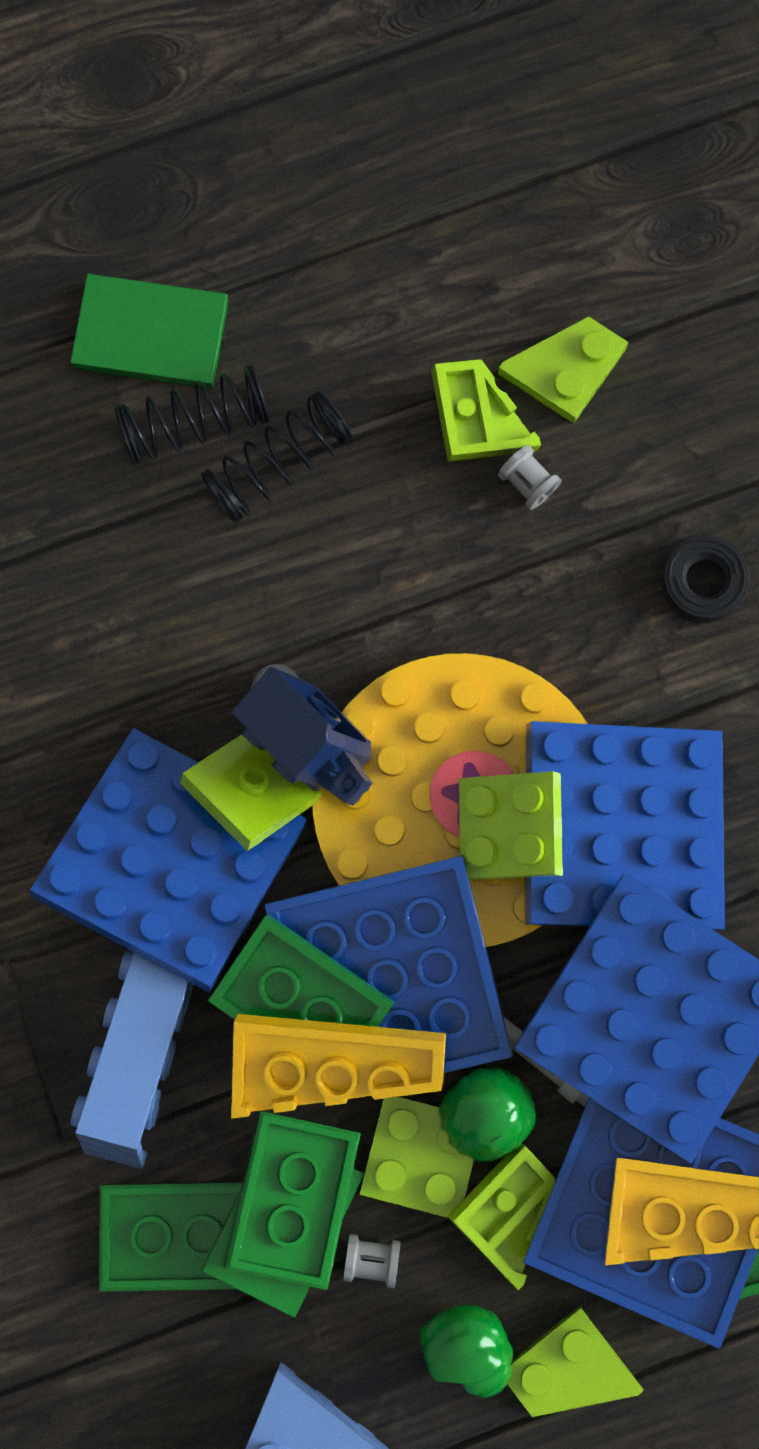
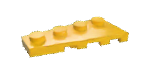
M238 1014L234 1021L231 1119L249 1117L251 1112L273 1109L274 1113L294 1111L299 1105L325 1102V1106L346 1104L347 1100L351 1098L372 1096L376 1100L441 1091L444 1077L446 1033Z
M616 1157L604 1259L605 1266L643 1260L652 1261L680 1256L726 1253V1251L753 1248L759 1249V1177Z

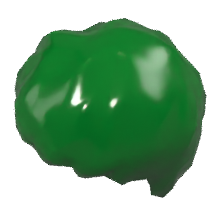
M478 1067L472 1070L443 1095L439 1106V1116L442 1119L441 1128L448 1134L449 1144L459 1154L470 1156L478 1162H491L514 1152L530 1135L536 1122L535 1105L532 1100L531 1090L523 1084L519 1076L512 1074L507 1069L502 1070L499 1067Z
M473 1303L457 1305L429 1318L419 1329L420 1344L423 1347V1355L432 1379L438 1382L461 1384L469 1394L482 1399L490 1398L500 1393L507 1385L512 1373L513 1349L501 1321L492 1311L485 1310Z

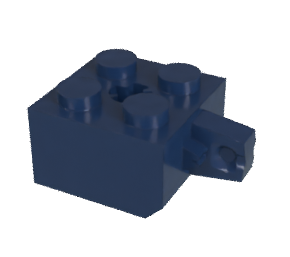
M270 666L232 711V714L244 725V728L241 730L242 735L256 748L262 751L267 749L276 759L272 763L274 769L292 784H296L299 780L315 791H319L321 788L326 789L341 801L350 805L356 804L373 784L363 770V767L371 759V741L317 686Z

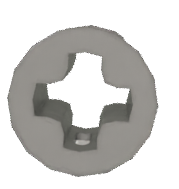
M526 445L508 459L499 470L497 476L502 481L509 480L527 499L525 505L530 510H533L559 487L562 479L558 475L551 476L533 457L534 450L529 445Z
M350 1234L343 1281L352 1282L354 1277L383 1281L386 1283L387 1288L395 1289L401 1241L393 1240L388 1245L360 1241L358 1235ZM360 1259L381 1261V1262H384V1263H376V1262L362 1261V1260H360Z

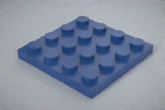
M531 721L526 724V773L554 771L561 774L563 876L526 878L525 925L589 927L622 874L626 873L716 931L725 930L722 731Z
M133 728L31 887L30 897L210 993L304 830L307 819L300 815L252 849L246 851L180 784L182 773L199 762Z
M463 855L265 904L267 915H271L395 1002L379 1027L446 1033L444 1073L513 1056Z
M624 873L513 1048L672 1153L692 1164L759 1055V959L630 875Z
M588 1097L523 1263L720 1349L758 1249L680 1256L652 1261L643 1260L605 1266L604 1259L616 1157L759 1177V1134L720 1118L696 1158L690 1164Z

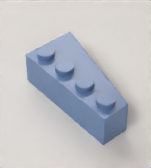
M126 950L118 974V979L124 980L119 999L111 997L108 1002L103 1019V1027L109 1028L103 1047L95 1046L91 1054L87 1076L93 1077L87 1097L79 1095L71 1117V1126L77 1127L75 1134L84 1154L143 1170L148 1151L142 1149L140 1141L144 1129L150 1130L151 1127H155L161 1097V1090L157 1089L159 1080L165 1081L167 1076H169L176 1048V1041H173L172 1037L174 1032L180 1033L182 1030L194 984L140 955Z
M281 1362L245 1449L389 1448L376 1439L375 1435L360 1423L357 1424L334 1406L331 1400L317 1389L311 1388L297 1377L294 1371Z

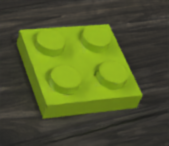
M550 771L459 778L460 856L463 855L469 880L563 876L560 773Z
M402 1097L384 1098L360 1195L448 1218L447 1216L465 1199L474 1160L470 1156L459 1154L449 1144L448 1134L441 1128L442 1119L439 1116V1107Z

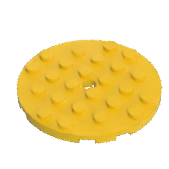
M460 653L429 656L392 669L374 680L342 711L371 741V759L363 767V770L373 784L354 805L344 803L323 788L320 789L322 791L320 799L313 805L314 825L320 849L337 884L343 885L460 856V837L447 831L438 822L431 808L430 787L439 767L456 754L466 751H483L503 760L514 774L526 773V724L531 721L587 724L582 714L564 694L541 676L512 662L486 655ZM526 878L469 880L486 947L514 941L543 926L525 925Z

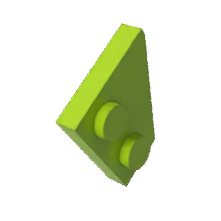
M587 317L505 360L499 367L498 375L574 424L625 352L628 342L592 318Z
M481 359L439 363L433 366L431 373L448 462L511 455L517 453L526 445H529L534 452L541 446L540 438L535 431L530 434L515 414L517 407L507 393L501 391L496 386L495 377Z
M523 1144L511 1154L506 1155L447 1216L518 1291L524 1285L527 1277L523 1273L525 1267L523 1260L556 1181V1178Z
M580 1306L512 1360V1373L507 1383L532 1417L634 1397L644 1391Z

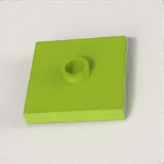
M242 734L183 772L180 784L246 851H249L309 809L320 799L322 794L321 790L315 791L302 781L298 780L296 784L287 781L272 766L276 759L267 749L262 751L256 748Z

